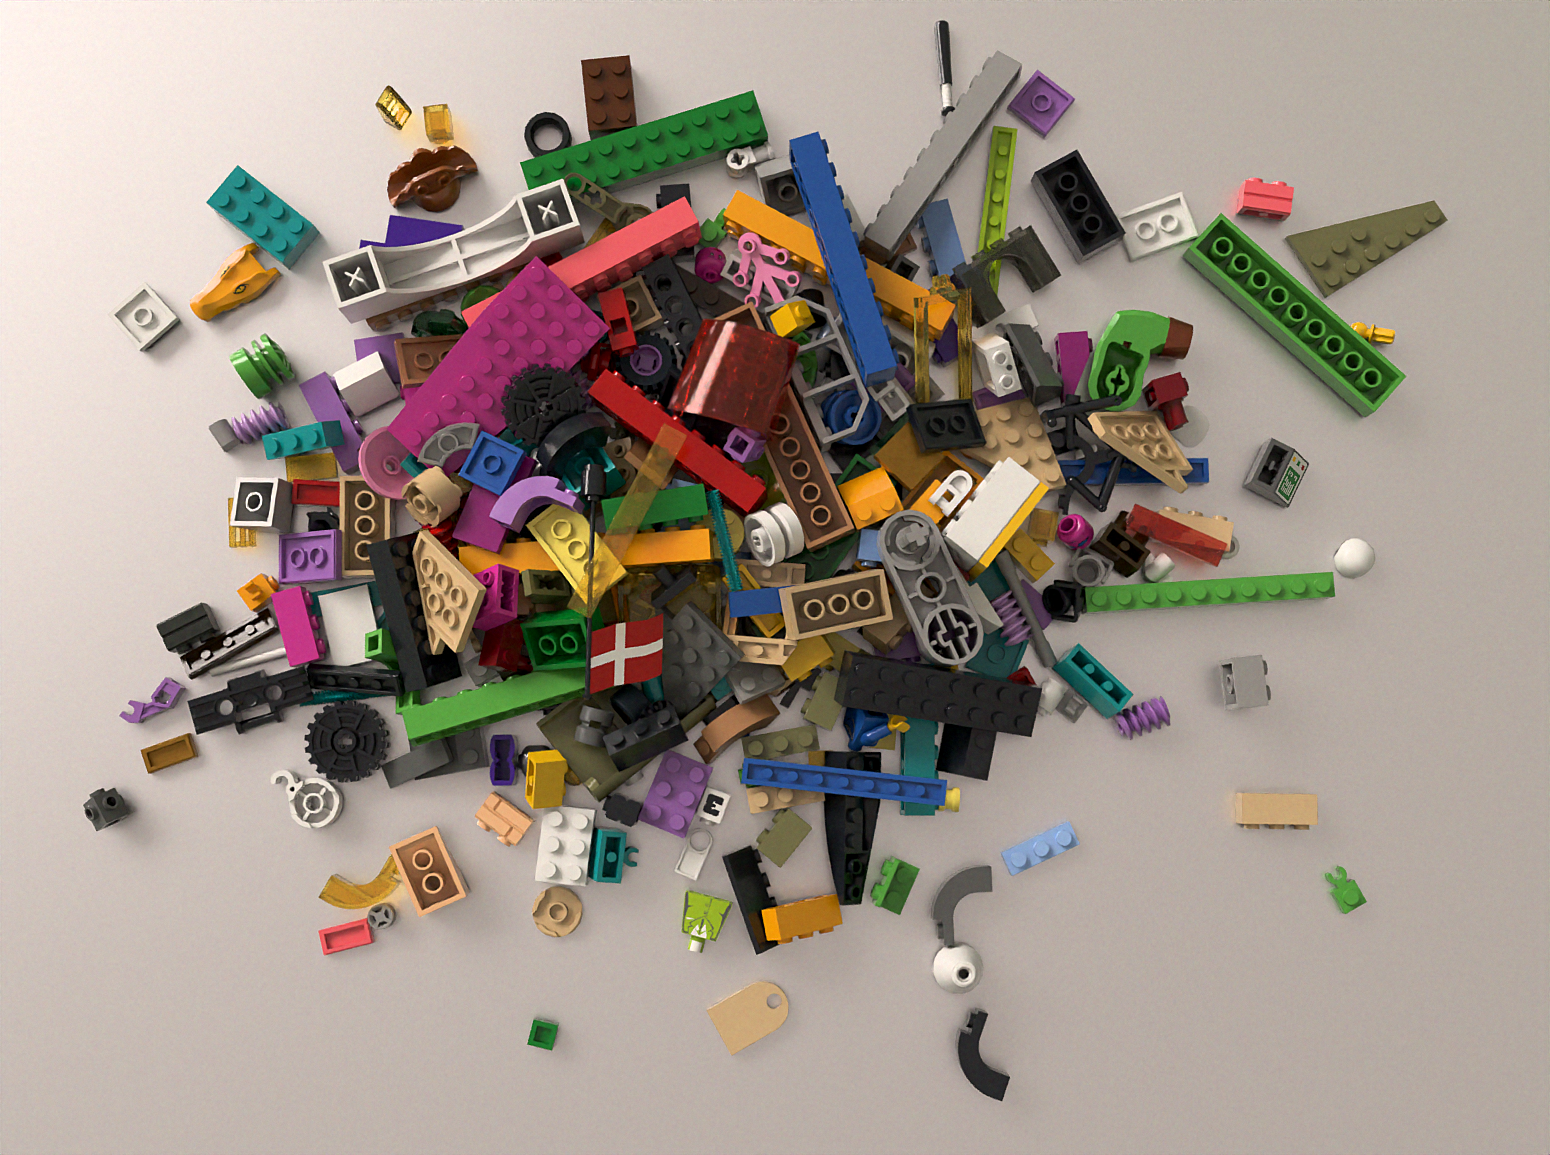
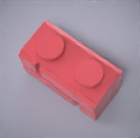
M1249 178L1240 186L1236 213L1285 221L1291 214L1294 187H1289L1287 183L1282 181H1275L1269 184L1263 183V180L1260 178Z

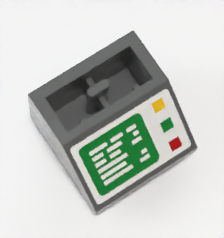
M1271 438L1263 443L1243 486L1288 508L1309 463L1294 448Z

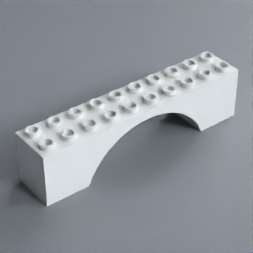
M560 179L515 195L509 204L495 215L456 234L409 246L378 247L369 245L323 261L322 263L338 309L353 324L531 262L535 256L540 259L585 243L564 180Z

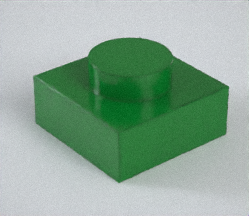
M534 1018L527 1045L552 1051L559 1024Z

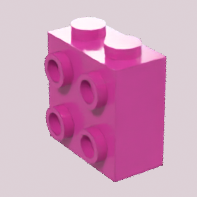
M498 563L474 574L473 576L487 590L473 628L487 631L516 619L519 570Z

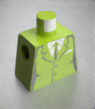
M686 890L681 932L691 935L688 950L702 953L706 939L711 941L717 940L732 907V901Z

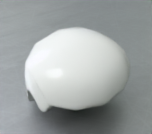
M1358 538L1345 541L1334 556L1337 570L1343 576L1353 579L1365 575L1374 565V549L1366 541Z

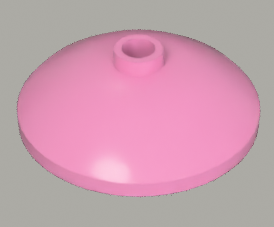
M388 426L381 427L370 433L360 447L358 461L361 474L368 486L379 495L393 500L407 499L406 496L402 498L401 491L403 486L414 478L400 464L410 451L387 430ZM386 464L391 466V471L386 468Z

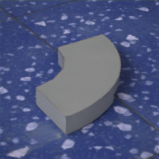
M469 422L456 423L440 429L425 443L417 462L443 467L446 459L452 453L462 449L473 448L479 424Z

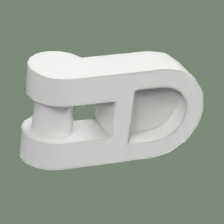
M962 470L954 471L928 501L933 505L936 503L943 509L942 513L948 517L972 487L971 476ZM946 491L954 497L950 502L942 496Z

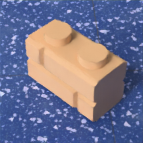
M495 791L489 795L475 814V817L479 819L477 824L488 832L491 829L499 834L497 839L508 847L511 844L517 846L536 821Z

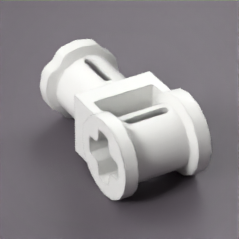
M766 141L764 145L751 149L749 146L744 149L731 150L727 155L726 166L729 176L736 179L742 178L746 173L755 170L754 165L775 159L770 143Z

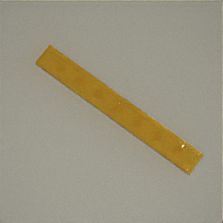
M666 424L663 425L569 601L568 608L589 619L592 618L687 438L686 434Z

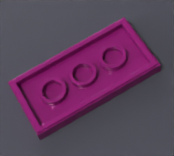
M525 457L510 487L521 480L532 477L537 465L535 459ZM474 484L452 537L470 545L500 554L510 529L497 524L489 517L500 496Z

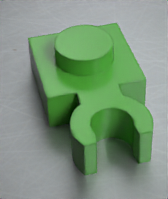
M1337 866L1336 869L1339 872V877L1334 879L1332 874L1327 872L1325 873V878L1329 883L1335 885L1336 888L1331 890L1330 893L1341 912L1347 914L1367 901L1355 880L1346 881V870L1341 866Z

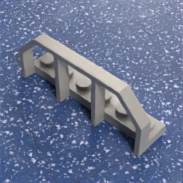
M794 296L764 308L762 321L820 453L828 451L832 443L856 433L869 401L868 394L830 309L799 296ZM805 300L811 312L826 318L832 334L794 349L789 337L779 339L770 316L787 303ZM836 342L850 375L812 389L809 382L805 383L802 376L804 373L803 366L799 359L795 360V357ZM854 382L862 400L854 424L851 428L832 435L828 426L825 427L822 422L824 416L819 404L815 405L812 398Z

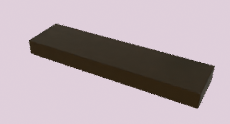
M266 608L184 654L180 659L187 676L193 680L275 634L280 629L271 610Z

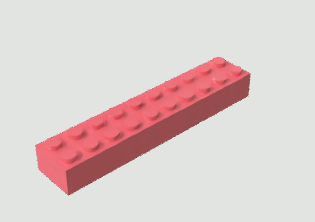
M684 196L548 268L583 302H586L589 296L597 292L602 293L609 290L612 284L618 281L624 282L633 277V273L641 270L642 267L667 254L673 257L677 254L678 250L685 246L690 248L696 245L699 239L702 238L699 221ZM500 292L461 312L468 327L472 325L481 312Z

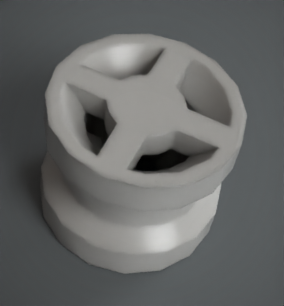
M380 903L373 906L367 916L370 926L374 929L382 930L393 925L396 920V910L388 903Z

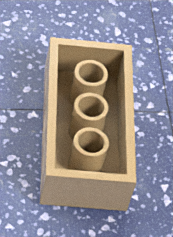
M340 476L339 530H342V577L346 579L375 578L366 545L395 538L396 500L385 498L376 493L368 486L363 476Z
M872 569L778 589L787 636L790 640L809 638L893 619L884 569Z

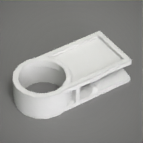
M697 828L689 834L674 870L675 872L695 881L697 880L713 842L712 835L708 830ZM699 831L707 833L710 844L706 849L696 850L692 846L691 836Z

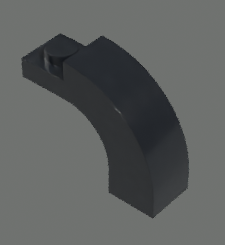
M601 412L583 413L573 416L556 426L546 436L537 451L536 458L542 465L539 475L558 478L562 481L565 467L575 454L588 448L606 447L611 424Z
M975 1008L974 1013H969L966 1021L968 1031L959 1028L957 1030L955 1040L957 1060L964 1075L977 1090L986 1096L1002 1101L1010 1076L1006 1072L992 1068L982 1061L979 1053V1040L988 1013L985 1010Z

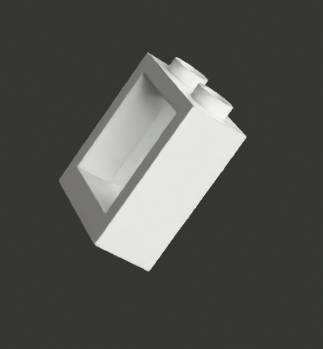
M994 332L970 340L983 386L998 397L1022 389L1008 341ZM1008 365L1012 366L1010 370L1006 368Z

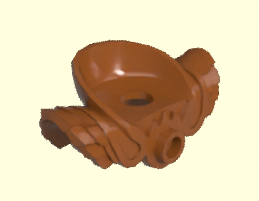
M455 145L451 147H437L432 152L428 149L418 148L412 153L410 162L401 163L398 165L397 170L390 173L387 187L390 203L396 208L399 204H403L411 198L417 206L426 211L439 212L446 210L459 197L461 189L460 177L465 174H471V172H477V165L469 153Z

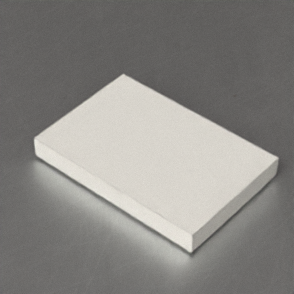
M1182 192L1116 215L1126 232L1121 240L1130 262L1187 243L1199 237Z
M366 584L318 596L333 665L352 666L373 661L365 658V634L379 629L369 585Z

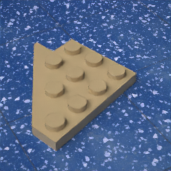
M1029 397L975 410L986 444L983 447L959 449V451L991 468L999 460L1004 463L1010 457L1040 481L1039 483L1042 482L1049 488L1047 492L1062 489L1066 486L1038 409L1032 405Z
M1157 411L1093 412L1087 418L1092 425L1094 433L1102 441L1181 494L1189 488L1182 476L1188 475L1193 468Z
M428 530L419 531L412 554L431 652L433 655L442 654L445 644L455 653L463 652L487 589Z

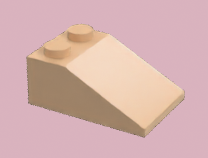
M437 826L389 846L419 917L460 900L470 893L463 875Z

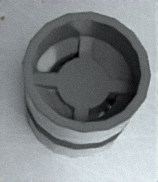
M583 705L579 717L582 724L577 726L574 740L606 748L603 736L608 734L606 730L612 726L615 713ZM590 720L601 722L600 727L589 726Z

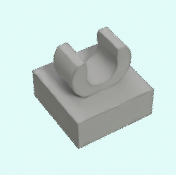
M1068 688L1055 710L1072 723H1075L1090 703Z

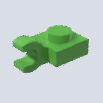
M725 208L721 210L714 222L707 218L700 227L702 238L699 239L698 243L704 248H717L727 236V233L723 230L725 227L723 219Z

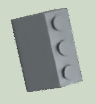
M1008 323L1004 325L1003 339L1009 342L1019 380L1032 405L1036 407L1060 397L1064 382L1060 373H1055L1049 352H1044L1039 333L1037 331L1034 332L1031 325Z

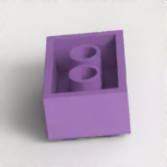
M672 750L665 751L637 820L685 838L714 768Z

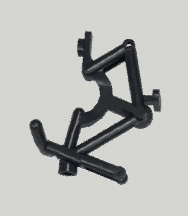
M1066 394L1064 406L1052 410L1047 409L1040 414L1042 422H1047V425L1051 428L1057 425V418L1065 417L1067 448L1074 450L1077 446L1085 456V465L1081 473L1077 476L1069 475L1066 479L1065 493L1059 494L1058 509H1062L1063 515H1068L1070 497L1075 490L1099 512H1105L1121 468H1126L1130 472H1136L1137 470L1135 462L1127 460L1126 456L1107 443L1105 444L1109 447L1108 449L1094 452L1086 440L1076 435L1075 418L1095 434L1092 425L1087 419L1089 416L1086 412L1119 406L1122 403L1120 396L1112 395L1080 402L1081 395ZM1111 461L1101 491L1097 497L1084 484L1092 476L1096 464Z

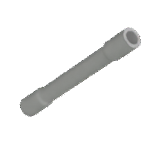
M1002 550L997 554L995 560L1012 591L1014 599L1016 598L1017 606L1022 609L1020 611L1021 615L1026 617L1025 624L1031 626L1029 633L1035 634L1031 637L1043 667H1050L1058 661L1040 627L1008 550Z

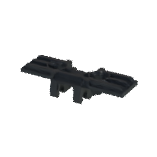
M301 666L268 677L264 669L246 676L236 677L227 681L226 689L187 702L197 735L235 724L236 730L240 735L244 734L245 730L275 721L278 723L283 722L282 709L314 700L306 668ZM275 685L279 686L282 691L280 698L274 700L270 689ZM225 700H229L233 705V710L228 715H224L220 711V705ZM260 705H269L270 713L243 720L242 713L248 711L247 709Z

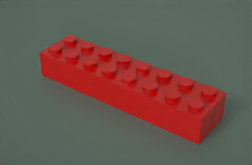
M605 369L587 393L593 405L637 438L643 439L665 459L697 483L704 484V488L708 491L718 489L719 496H721L719 499H722L724 503L744 518L758 511L768 499L767 488L764 486L766 483L756 475L749 476L744 471L746 468L736 460L729 461L724 456L726 453L716 445L709 446L704 441L705 437L698 431L693 430L690 432L685 427L683 420L676 415L670 417L664 412L666 410L665 407L656 400H653L651 403L640 388L635 385L631 388L625 382L626 379L614 370L611 373Z

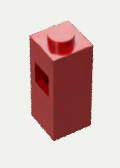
M620 287L598 293L605 324L610 328L607 332L612 351L616 356L620 355V357H628L635 354L634 351L640 348L623 288Z

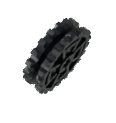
M537 363L532 364V369L527 370L525 367L520 369L521 374L519 376L513 375L511 377L512 384L505 385L506 396H501V402L505 406L501 409V413L506 419L504 422L507 427L512 430L511 432L518 440L522 439L528 446L534 443L537 448L540 447L546 436L560 423L573 416L586 413V410L582 407L586 403V399L581 394L583 391L581 386L575 382L576 380L569 373L563 371L561 367L557 366L554 369L549 363H545L543 367H539ZM545 401L548 405H545V410L542 411L539 407Z
M347 700L346 703L345 701L334 702V706H324L323 713H316L313 716L316 721L308 724L307 728L310 730V734L305 735L304 738L305 741L309 742V746L305 747V753L311 754V758L308 760L310 764H316L318 766L316 771L319 774L326 773L327 779H337L338 782L342 783L349 780L350 782L361 781V777L368 778L372 776L371 770H379L381 768L379 762L387 759L388 755L385 753V749L390 748L391 744L386 741V737L390 736V731L385 730L383 727L386 724L385 719L378 718L379 712L376 709L369 710V705L365 703L358 704L357 701ZM343 739H352V744H343Z

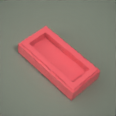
M368 918L318 931L324 955L375 942Z

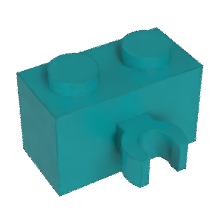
M594 827L589 878L596 882L621 883L623 863L630 867L637 866V862L629 861L628 856L632 852L638 853L639 850L632 846L625 848L626 832L618 828Z

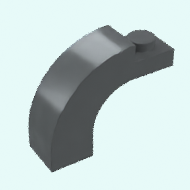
M977 865L960 869L950 875L938 888L931 906V919L941 920V924H937V938L942 939L944 945H954L953 915L958 902L971 893L993 892L990 865Z

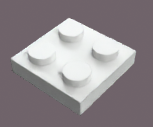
M145 282L107 314L142 352L180 320Z

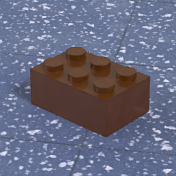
M630 55L581 60L590 140L638 126Z

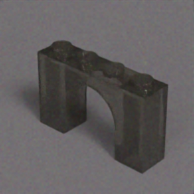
M1031 225L1022 230L1021 226L1008 233L1010 237L1004 242L1000 238L989 245L992 250L987 253L984 250L976 253L971 257L972 263L967 265L965 261L952 269L954 274L947 278L977 329L1006 312L990 284L989 272L994 261L1003 260L1013 264L1021 273L1032 293L1061 276Z

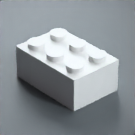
M563 805L544 808L535 881L584 887L588 885L597 809Z

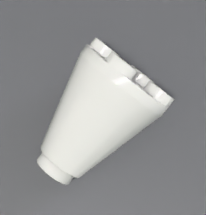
M954 942V945H946L937 953L932 971L936 981L944 990L954 994H963L972 991L979 984L983 976V963L980 955L974 948L964 943ZM961 969L968 971L964 974V979L959 977Z

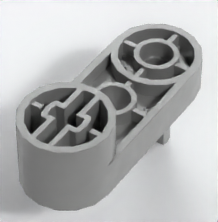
M905 510L895 513L883 523L878 531L876 545L879 557L915 633L917 650L926 661L934 666L950 667L966 663L976 656L982 646L984 632L980 618L941 533L933 520L920 511ZM930 578L936 581L939 587L936 598H927L922 594L920 585L923 579ZM954 615L961 618L963 622L960 621L957 623ZM929 624L934 632L930 635L931 642L928 639ZM953 629L956 637L945 642L942 634ZM968 632H969V636H970V637H969V643H968V646H967L966 641H965L964 638L968 637ZM931 646L936 650L941 649L945 658L938 655Z

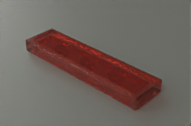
M1134 504L1124 526L1129 530L1214 567H1218L1227 547V543L1138 504Z

